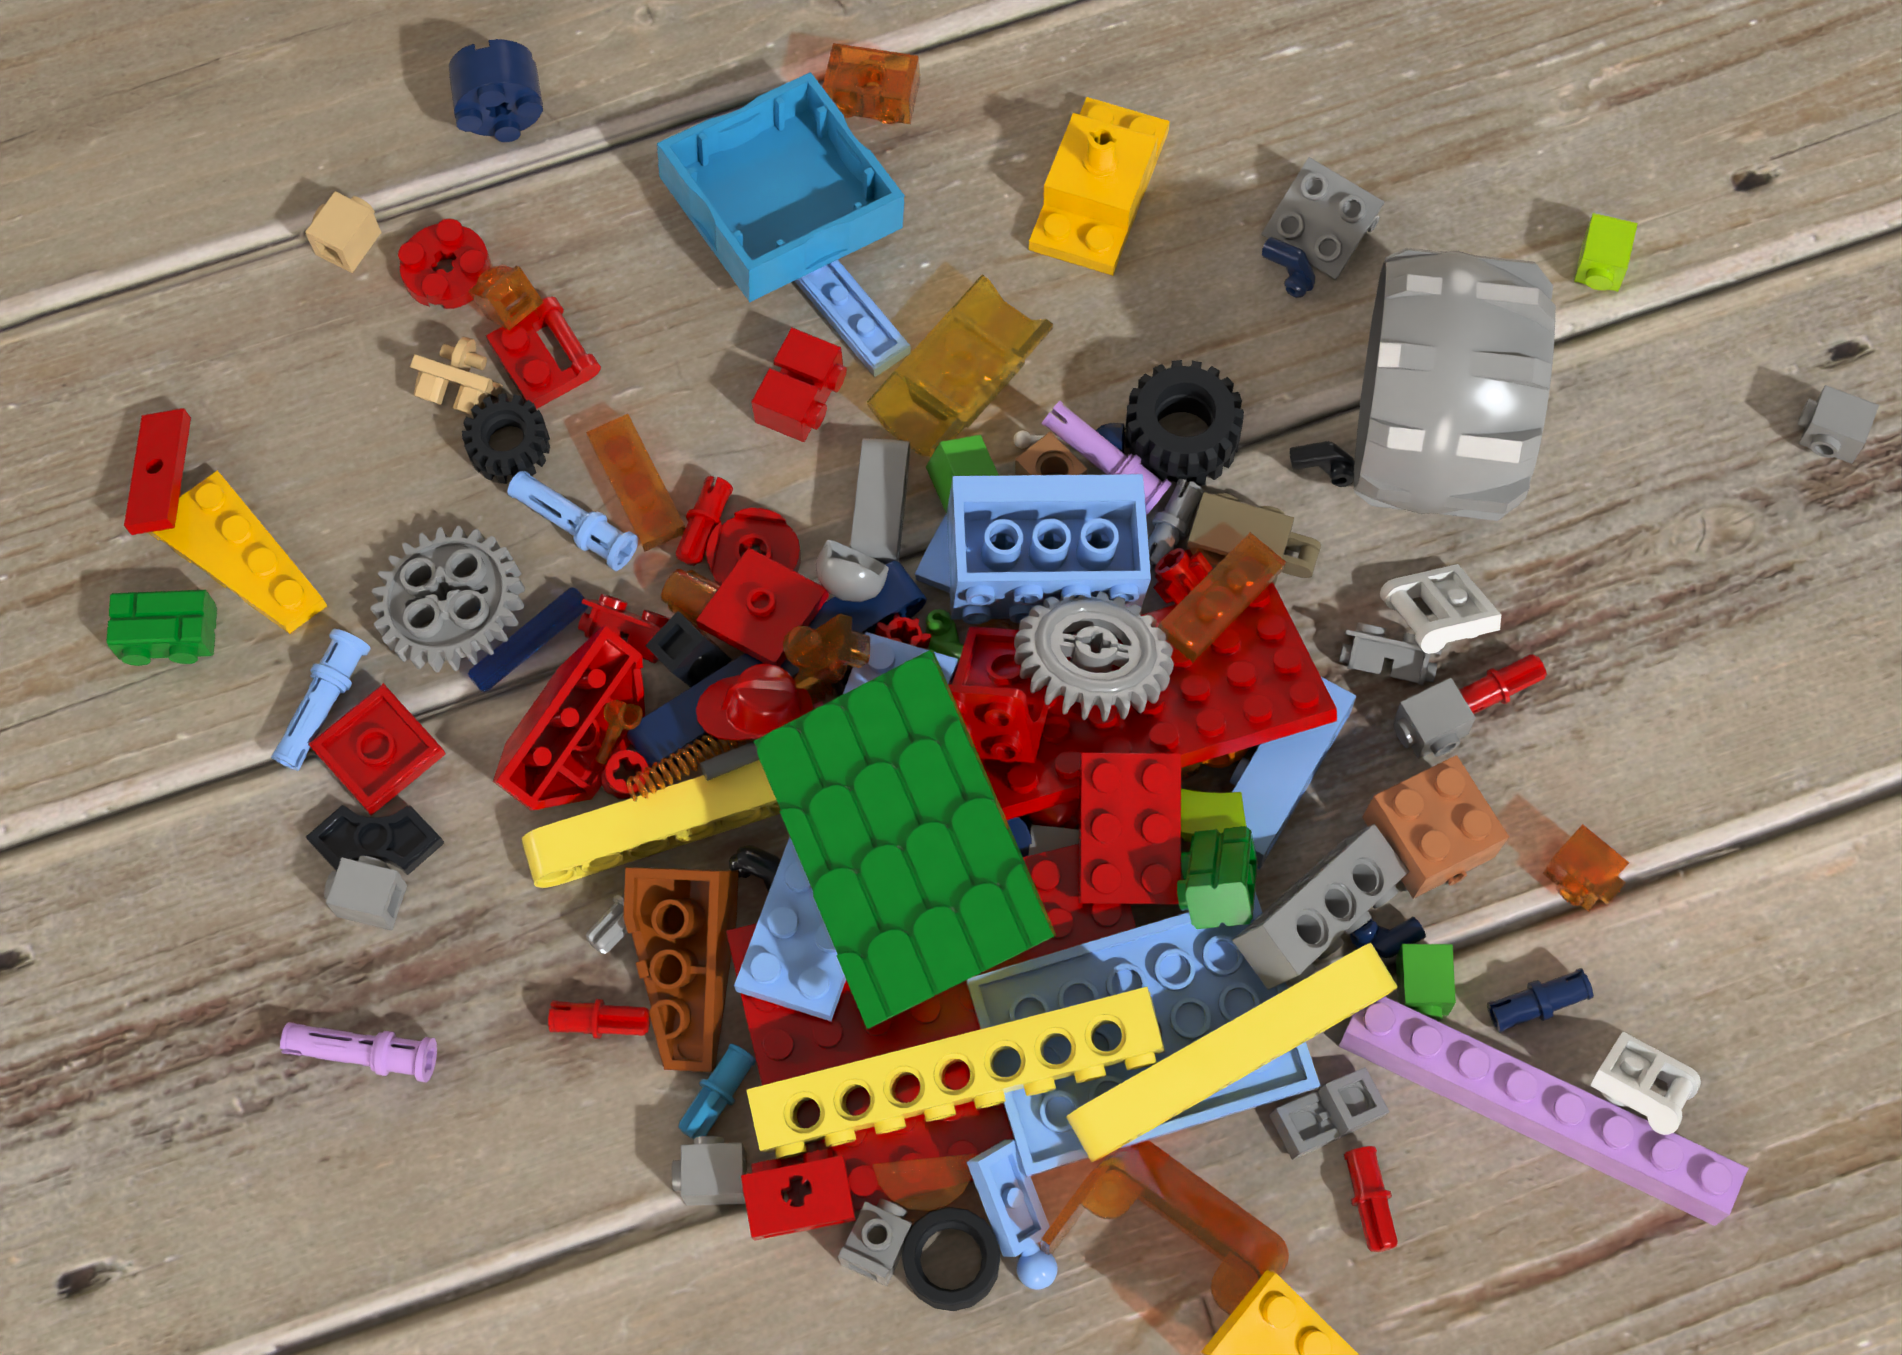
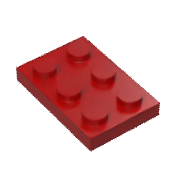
M1080 753L1079 903L1179 904L1177 882L1181 880V754Z

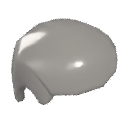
M827 540L816 561V573L820 583L829 594L842 601L863 602L875 598L881 592L887 578L888 567L885 564L834 540Z

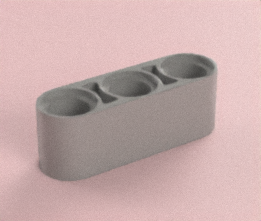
M863 438L850 548L886 565L893 561H899L910 463V441Z

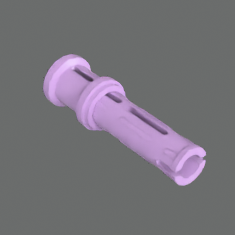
M1061 401L1054 406L1051 413L1049 412L1041 423L1106 475L1143 474L1146 516L1172 485L1167 479L1161 481L1141 465V458L1138 455L1130 454L1126 456L1064 406Z
M288 1022L283 1028L280 1040L282 1054L303 1055L324 1060L369 1066L376 1075L387 1076L389 1072L414 1075L416 1080L421 1082H428L430 1080L437 1057V1042L435 1038L425 1037L422 1041L397 1038L395 1033L391 1031L379 1032L376 1036Z

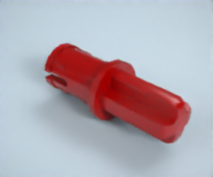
M713 476L705 478L703 488L694 508L689 509L686 514L688 524L677 547L676 558L689 566H695L702 562L709 536L713 529L721 522L720 517L729 496L732 494V485L720 477H717L714 486L712 485L715 480Z
M1530 654L1498 671L1494 668L1487 670V676L1459 689L1473 714H1476L1498 702L1502 704L1509 703L1511 695L1544 680L1547 673L1541 659L1534 654Z
M596 999L595 1003H573L552 1000L550 1004L552 1008L549 1009L548 1016L550 1032L592 1034L593 1038L600 1039L603 1033L642 1036L649 1031L650 1015L649 1009L646 1007L605 1005L603 999Z
M1367 1146L1345 1152L1344 1159L1347 1162L1355 1195L1351 1199V1204L1358 1207L1367 1248L1371 1252H1384L1395 1248L1398 1241L1388 1204V1199L1392 1197L1391 1191L1384 1188L1376 1155V1147Z

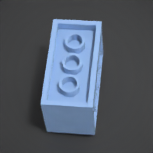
M1143 474L952 477L946 514L950 566L951 619H963L968 624H982L991 619H1010L1014 623H1020L1023 618L1029 616L1032 607L1036 605L1043 606L1044 599L1055 597L1060 601L1061 593L1063 599V597L1073 595L1075 597L1083 595L1086 598H1091V596L1097 597L1099 592H1105L1108 594L1109 600L1113 601L1119 596L1125 598V606L1127 607L1134 604L1142 607L1151 581Z

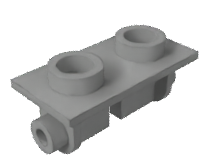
M1360 622L1357 624L1356 631L1345 630V634L1354 636L1352 645L1343 643L1339 662L1348 664L1347 669H1357L1381 675L1384 658L1386 657L1394 659L1390 677L1416 682L1420 685H1423L1424 681L1434 682L1437 664L1429 662L1430 654L1425 653L1417 644L1415 634L1405 632L1403 642L1384 638L1386 628ZM1440 650V651H1438V652H1436V653H1434V654H1439V655H1441L1442 650Z

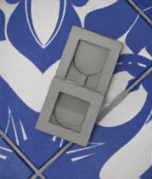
M1364 1067L1324 1084L1316 1092L1276 1108L1269 1116L1291 1159L1294 1160L1384 1117L1389 1113V1110L1369 1072Z

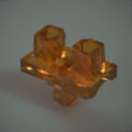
M838 614L815 630L808 626H798L785 635L783 641L784 653L793 665L800 668L798 675L794 678L797 688L807 690L821 680L837 683L844 678L847 665L861 668L869 662L870 637L852 631V617Z

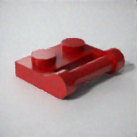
M553 296L542 299L530 312L485 335L488 344L524 401L530 400L534 403L536 409L591 380L601 370V366L593 354H587L562 316L564 312L563 307L557 298ZM546 326L550 328L572 363L571 367L564 371H561L537 331Z

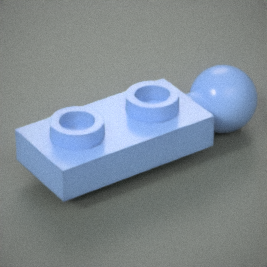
M1015 1139L1003 1140L967 1161V1165L1003 1257H1016L1020 1254L1021 1256L1016 1267L1019 1280L1030 1289H1044L1051 1285L1056 1278L1057 1262L1049 1251L1039 1247L1038 1242L1053 1233L1031 1176L1026 1177Z

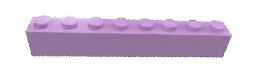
M1383 997L1353 1014L1339 1047L1714 1226L1730 1215L1748 1171L1747 1167L1675 1133L1669 1135L1659 1134L1651 1128L1648 1120L1387 997Z

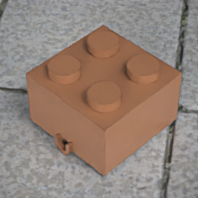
M1457 755L1374 795L1362 816L1367 826L1372 824L1377 826L1409 872L1401 881L1413 899L1446 882L1449 886L1457 884L1467 876V871L1495 858L1509 838V835Z

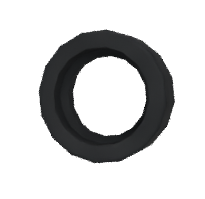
M945 1207L928 1212L914 1223L904 1240L902 1262L907 1283L920 1300L935 1309L957 1311L974 1306L989 1294L998 1278L1000 1251L996 1235L983 1218L968 1209ZM950 1228L962 1230L971 1235L979 1245L982 1255L981 1267L975 1279L965 1287L954 1290L940 1288L930 1282L922 1270L920 1261L922 1248L927 1240L938 1231Z

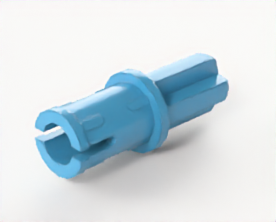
M730 1043L727 1048L728 1050L707 1080L701 1079L699 1082L702 1087L679 1122L678 1128L693 1140L696 1137L707 1136L726 1105L734 1104L735 1099L732 1096L751 1066H754L756 1063V1059L750 1053L735 1044Z

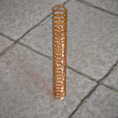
M822 669L821 673L814 674L813 678H806L805 683L799 682L810 694L812 704L817 703L818 698L825 701L826 694L833 696V688L824 677L825 673L829 674V670ZM816 678H820L821 685L816 681ZM809 682H812L814 691H813V689L808 685ZM710 734L709 736L703 735L701 741L696 739L693 745L686 744L685 750L680 748L677 754L670 753L668 759L662 758L660 763L654 762L652 768L645 767L644 773L638 771L635 777L629 776L627 787L633 801H637L638 798L633 791L631 780L636 783L643 798L648 799L649 797L648 791L640 781L639 776L644 778L649 791L656 795L657 789L648 776V771L653 774L657 786L665 790V783L656 771L657 766L661 769L665 781L669 785H673V778L665 768L664 762L669 764L675 779L681 781L682 776L672 761L673 757L677 759L682 773L689 776L690 770L681 758V753L685 755L690 768L697 772L698 765L689 753V748L693 750L699 765L706 760L698 750L697 744L701 745L707 760L713 758L714 755L705 744V739L710 742V746L716 756L722 754L713 736ZM718 739L723 751H730L728 742L725 739ZM728 740L733 748H738L737 740ZM739 740L741 744H746L747 740Z

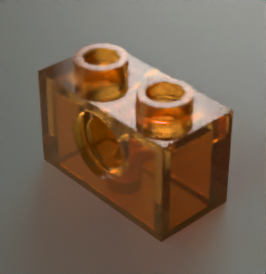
M833 43L823 89L845 118L857 116L877 119L885 124H911L920 84L919 56ZM875 86L876 88L867 89L866 87Z

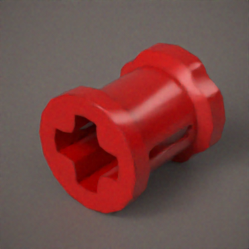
M621 750L613 754L601 773V785L605 792L620 800L635 796L647 782L649 776V767L645 758L632 750ZM620 764H623L626 771L634 770L636 774L630 781L629 786L626 785L624 779L615 780L613 776L620 768Z

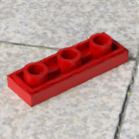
M184 408L141 416L124 527L131 535L175 528L191 417Z

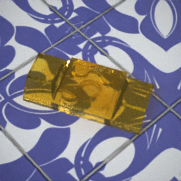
M981 275L867 401V406L887 432L898 440L910 441V448L919 455L931 457L940 442L955 439L965 427L969 428L1025 365V359L1053 329V323L1047 319L1031 320L1005 302L991 281L984 275Z

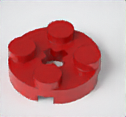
M444 219L438 224L423 228L404 243L398 251L400 274L409 294L420 304L429 307V303L443 305L444 309L458 308L477 298L487 284L486 276L491 265L487 248L477 233L470 228L462 226L458 220ZM444 259L453 260L451 262L453 267L451 271L446 273L442 268L434 271L439 261Z
M764 508L742 509L735 512V517L728 519L723 525L720 522L709 536L706 548L707 562L718 588L740 560L742 552H745L748 547L752 549V545L760 546L761 553L766 555V557L797 573L801 564L799 539L793 529L787 525L786 520L774 511Z

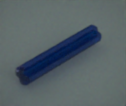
M574 587L566 590L511 635L507 642H503L494 649L492 656L488 654L468 671L470 680L482 692L489 691L584 613L589 607L582 604V600L585 597Z

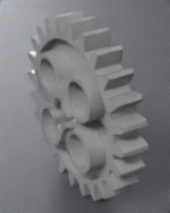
M461 526L455 528L452 537H447L442 527H439L436 532V538L432 541H429L427 536L421 533L419 534L420 546L417 548H413L406 542L402 544L406 554L402 559L396 556H389L388 559L394 567L392 572H378V576L386 586L372 589L373 595L378 600V603L371 606V611L378 619L374 626L383 636L382 640L388 648L394 650L403 662L410 658L417 669H421L428 661L433 670L439 672L444 661H448L453 670L458 671L461 658L467 657L473 665H476L477 651L482 649L491 656L494 654L490 643L494 638L503 642L509 640L502 630L504 625L518 626L519 624L511 611L524 609V604L518 595L525 591V587L519 579L521 571L515 561H512L513 558L507 548H501L493 536L485 540L479 529H474L467 538ZM475 570L472 575L463 578L468 571ZM430 578L426 584L417 587L420 582ZM480 610L473 618L466 619L471 612ZM433 619L432 623L428 626L420 628L423 623Z

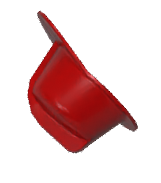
M765 663L756 664L745 669L740 675L723 678L710 685L699 698L696 714L698 723L706 733L718 739L748 740L758 739L813 710L811 696L802 684L795 681L783 668Z

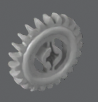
M1099 592L1097 597L1091 596V598H1086L1083 595H1079V597L1073 595L1063 597L1062 599L1061 593L1060 601L1055 597L1044 599L1043 606L1036 605L1032 607L1029 616L1021 620L1019 632L1014 640L1016 648L1014 660L1016 664L1021 665L1020 678H1032L1030 684L1031 693L1041 690L1045 685L1048 686L1045 695L1046 705H1049L1057 696L1062 695L1064 696L1062 712L1066 714L1075 702H1080L1083 720H1086L1092 706L1098 705L1102 721L1105 722L1109 717L1111 705L1117 707L1121 719L1124 720L1129 712L1130 701L1138 713L1144 711L1147 700L1151 703L1158 701L1160 692L1168 687L1169 676L1174 667L1173 660L1171 659L1173 648L1170 643L1165 641L1167 633L1162 628L1155 627L1157 620L1151 615L1141 616L1142 608L1137 604L1130 607L1125 606V598L1118 596L1112 601L1109 600L1107 593ZM1081 629L1077 635L1069 634L1072 631ZM1117 638L1121 640L1123 644H1119ZM1113 665L1121 667L1119 670L1112 671Z

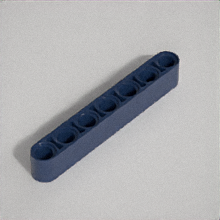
M899 561L886 564L888 567L887 578L881 592L875 598L863 602L842 601L833 597L825 602L780 667L786 670L795 681L805 686L833 668L841 653V640L845 632L856 630L864 636L866 632L874 634L878 622L888 626L893 620L895 613H898L900 617L912 618L926 604L927 598ZM745 653L636 722L628 731L627 739L636 752L645 758L653 776L667 774L721 740L706 733L698 723L696 707L700 696L715 682L723 678L740 675L751 666L765 663Z

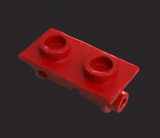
M602 593L599 600H582V604L592 607L591 613L585 612L578 624V630L585 632V638L589 639L597 630L606 625L620 637H622L623 632L629 634L627 643L640 652L643 659L654 664L659 660L645 645L670 618L649 610H643L642 616L626 611L628 604L626 601Z

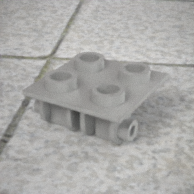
M1308 157L1261 235L1268 239L1270 237L1276 238L1302 249L1312 266L1337 280L1367 231L1372 232L1380 220L1377 214L1385 202Z

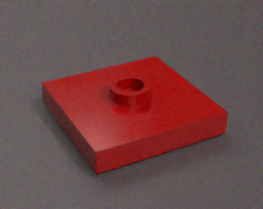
M748 547L696 619V623L699 629L763 663L780 667L828 599L829 593L822 585Z
M384 683L309 743L315 754L371 816L446 755L443 748Z

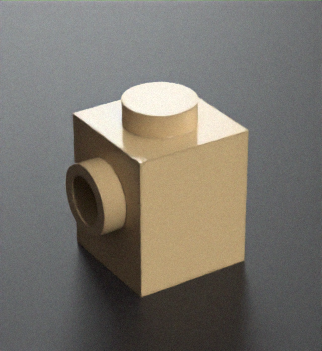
M335 191L326 204L318 207L311 225L305 231L315 255L353 273L382 233L374 215L375 211L371 205L359 197L353 196L350 199Z

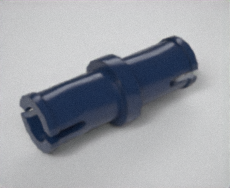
M1579 968L1574 972L1542 984L1539 980L1527 984L1526 990L1496 1001L1487 1002V1008L1494 1027L1501 1033L1508 1028L1538 1017L1542 1021L1553 1017L1554 1011L1586 999H1593L1594 994L1588 976L1584 974L1582 968Z

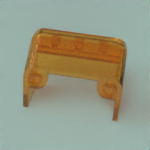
M1149 1140L1117 1149L1108 1154L1089 1173L1041 1238V1250L1047 1255L1053 1254L1085 1209L1102 1219H1116L1128 1212L1134 1202L1139 1199L1223 1261L1213 1275L1211 1294L1218 1307L1228 1315L1232 1314L1266 1270L1281 1276L1289 1259L1287 1245L1280 1235Z

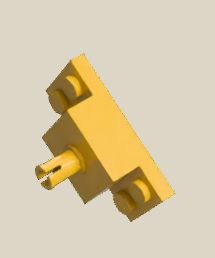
M1086 97L1080 114L1073 113L1045 181L1043 207L1029 239V250L1113 276L1169 132L1170 121Z

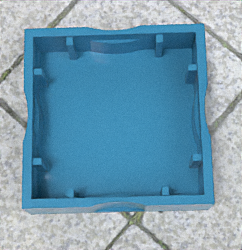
M811 72L756 97L749 104L734 112L710 118L657 143L660 179L749 302L903 228L905 195L874 154L853 135L845 121L844 115Z

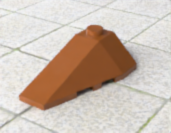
M625 867L623 918L627 933L632 934L639 962H636L640 979H644L651 1005L649 1015L664 1070L713 1072L716 1067L732 956L726 931L736 928L738 870Z

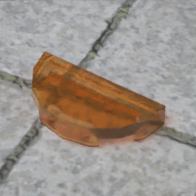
M975 1153L873 1164L879 1186L893 1202L908 1210L930 1212L950 1205L964 1193L972 1177L967 1161L974 1158Z

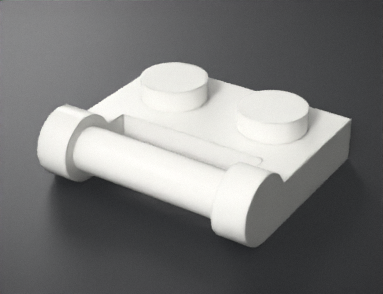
M1458 564L1394 578L1387 581L1381 588L1380 598L1390 609L1399 612L1415 632V641L1425 653H1436L1447 642L1474 638L1481 634L1500 630V612ZM1421 597L1439 620L1430 622L1412 599Z
M1622 1032L1600 1066L1590 1086L1601 1091L1602 1095L1611 1103L1618 1106H1628L1647 1116L1649 1125L1655 1132L1669 1135L1678 1129L1683 1117L1681 1110L1686 1101L1697 1094L1701 1080L1698 1073L1691 1067ZM1657 1078L1667 1083L1668 1091L1664 1097L1650 1090Z

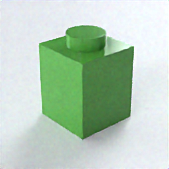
M981 435L940 442L926 465L928 474L946 513L953 476H999Z
M1402 944L1396 956L1398 1003L1436 1021H1441L1443 1016H1449L1456 1003L1453 945Z

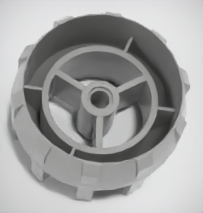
M1404 248L1385 257L1379 276L1370 327L1355 448L1354 493L1368 504L1375 507L1407 510L1418 514H1443L1498 521L1526 499L1540 449L1547 411L1553 364L1556 305L1551 301L1553 285L1535 262L1478 256L1460 251H1432L1414 248Z

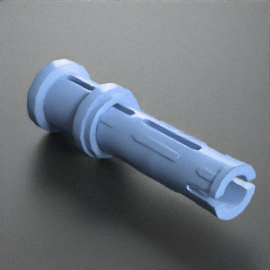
M519 471L509 483L507 493L510 497L522 502L545 519L573 535V540L578 548L584 551L592 550L607 560V566L612 570L618 571L622 569L635 553L638 546L637 535L630 531L624 533L607 522L608 519L603 513L598 511L588 513L560 493L555 492L532 477L526 471Z
M335 628L331 630L329 634L332 640L320 663L313 664L310 670V677L313 680L291 719L283 738L271 756L272 759L283 766L296 771L301 769V765L310 749L309 743L317 737L339 694H343L350 689L352 685L350 677L361 656L368 655L371 649L363 640L346 631Z

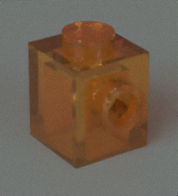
M1582 824L1552 857L1543 874L1557 885L1556 890L1562 898L1574 906L1581 905L1589 912L1599 900L1608 905L1621 891L1627 882L1620 878L1629 862Z

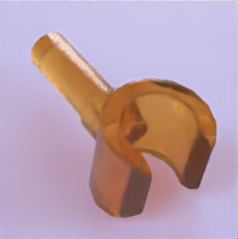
M613 700L606 704L604 717L609 726L595 758L597 762L601 764L607 763L616 740L620 737L623 729L632 730L640 724L643 715L640 706L631 703L626 706L625 702Z

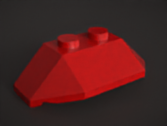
M606 625L597 630L559 666L506 741L493 782L529 810H539L593 799L602 786L601 773L605 769L608 760L613 754L626 750L631 743L627 739L628 731L636 722L645 717L644 686L641 668H643L642 654Z

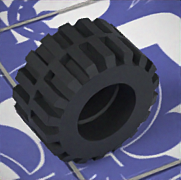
M1182 360L1172 361L1171 368L1168 369L1163 364H1160L1153 368L1152 377L1145 373L1138 380V388H1133L1130 393L1125 426L1126 448H1130V454L1138 455L1141 458V465L1152 474L1157 475V478L1161 481L1167 479L1177 483L1179 479H1186L1187 482L1193 481L1195 484L1203 486L1207 476L1216 480L1222 475L1223 466L1229 468L1234 461L1235 452H1238L1244 419V410L1241 409L1242 399L1239 392L1233 393L1234 383L1228 377L1220 380V370L1213 366L1206 371L1201 369L1202 362L1193 360L1191 366H1183ZM1186 412L1201 418L1209 428L1196 436L1181 437L1166 431L1159 421L1169 414Z

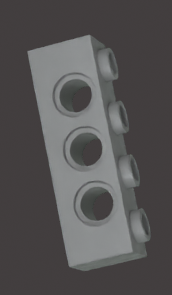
M1372 824L1340 842L1232 941L1268 990L1286 981L1292 987L1315 972L1316 968L1312 963L1317 958L1322 960L1328 957L1344 944L1340 937L1344 932L1350 934L1371 919L1372 916L1368 910L1372 906L1374 909L1378 908L1392 899L1398 893L1394 885L1409 871L1377 826Z

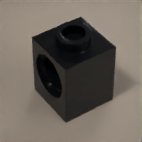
M679 611L645 645L671 673L689 687L696 685L726 666L732 660L704 631L699 629Z

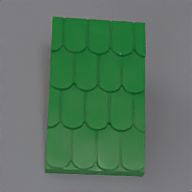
M929 650L906 661L898 667L754 740L759 760L780 807L779 812L811 885L813 897L838 954L836 955L867 1029L1056 935L933 650Z

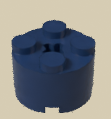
M495 39L489 40V47L475 50V44L465 46L452 57L449 63V78L454 115L459 130L483 136H495L500 142H512L521 136L522 130L530 127L539 119L543 112L536 62L533 60L532 53L527 47L514 41Z

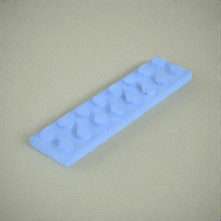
M866 632L843 694L929 650ZM934 652L947 683L952 684L958 667V659ZM789 837L734 987L736 992L831 1021L846 978L837 959L836 949L813 897L811 885L793 842Z

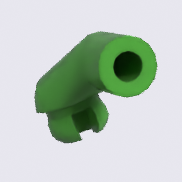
M935 609L925 619L926 633L931 634L929 649L936 653L957 658L959 663L964 645L960 643L956 624L947 611Z

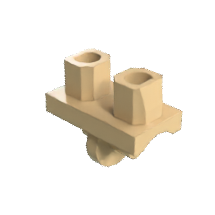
M462 337L455 347L447 344L442 345L440 357L451 360L450 366L414 354L410 368L419 371L414 390V396L441 405L448 383L460 385L453 409L472 415L471 409L475 405L482 410L486 408L483 399L489 396L498 398V394H501L503 385L493 382L489 378L469 372L471 367L483 370L487 363L486 357L476 354V342L474 339Z

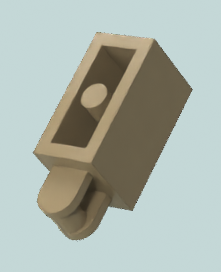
M1203 492L1188 539L1187 550H1190L1193 555L1200 551L1215 569L1253 580L1271 577L1274 585H1276L1279 572L1300 578L1312 577L1321 544L1314 538L1291 532L1294 517L1285 515L1282 510L1276 507H1256L1242 503L1236 497L1226 493L1213 495ZM1286 549L1299 553L1298 558L1285 555Z

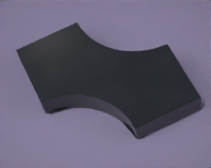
M342 805L306 836L309 843L336 871L342 857L358 861L359 856H369L394 865L409 875L444 844L442 838L411 805L392 815L375 818L358 815Z

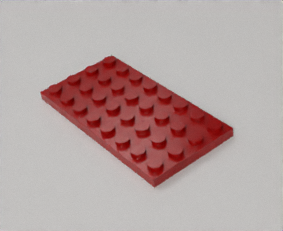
M1271 577L1206 595L1199 599L1197 603L1182 602L1178 606L1175 604L1141 614V616L1151 615L1157 620L1155 627H1160L1167 633L1165 641L1170 643L1173 648L1171 659L1174 663L1172 673L1169 676L1168 687L1160 692L1156 703H1151L1147 700L1142 713H1138L1130 701L1128 715L1123 720L1117 711V707L1111 705L1109 717L1103 722L1098 705H1093L1086 720H1083L1081 703L1075 702L1069 711L1063 714L1064 696L1059 695L1049 705L1035 763L980 759L1006 820L1079 799L1080 753L1181 754V768L1336 722L1337 708ZM1117 638L1118 643L1123 644L1122 641ZM1113 665L1112 671L1119 670L1121 667Z

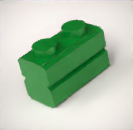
M207 590L112 593L110 595V621H108L106 641L107 646L122 662L134 666L148 665L151 662V658H169L170 661L175 663L192 664L198 661V657L214 655V629H216L217 607Z
M1247 826L1224 828L1223 833H1220L1217 829L1195 831L1191 840L1190 852L1181 853V868L1184 880H1178L1177 882L1178 901L1181 910H1189L1191 924L1196 929L1219 927L1220 923L1223 922L1226 926L1250 924L1251 920H1253L1258 861L1252 831Z

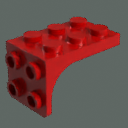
M969 627L953 684H948L980 759L1035 763L1049 709V705L1045 704L1048 686L1045 685L1041 690L1031 693L1030 684L1032 678H1020L1021 665L1016 664L1014 660L1016 652L1014 640L1019 630Z

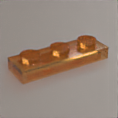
M629 414L586 432L588 440L644 552L683 535L686 529Z
M1250 532L1160 622L1158 628L1166 634L1165 639L1194 662L1283 571L1287 562Z

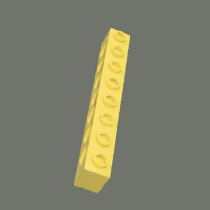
M1143 987L747 1089L746 1091L760 1151L767 1153L775 1152L776 1159H786L807 1153L805 1146L807 1143L825 1139L826 1147L837 1146L855 1141V1131L874 1127L876 1134L888 1133L905 1128V1118L924 1114L926 1122L935 1121L956 1115L954 1107L956 1105L974 1101L976 1109L1006 1102L1004 1093L1024 1088L1026 1096H1032L1056 1089L1054 1080L1074 1075L1076 1083L1096 1080L1106 1076L1105 1067L1125 1062L1126 1070L1147 1067L1157 1063L1155 1055L1165 1052L1150 991L1148 987ZM1104 1024H1114L1121 1029V1042L1111 1051H1101L1094 1045L1095 1031ZM1054 1037L1067 1038L1071 1044V1053L1068 1059L1060 1064L1048 1063L1044 1057L1046 1043ZM1003 1050H1016L1021 1059L1018 1071L1009 1077L998 1076L994 1068L996 1056ZM956 1062L966 1063L970 1069L969 1082L959 1090L949 1089L945 1083L947 1068ZM915 1075L920 1082V1092L913 1101L901 1103L895 1093L896 1084L903 1076ZM864 1087L870 1095L869 1107L864 1113L852 1116L846 1107L847 1096L853 1089ZM815 1100L820 1108L819 1120L810 1128H802L797 1120V1111L805 1101Z

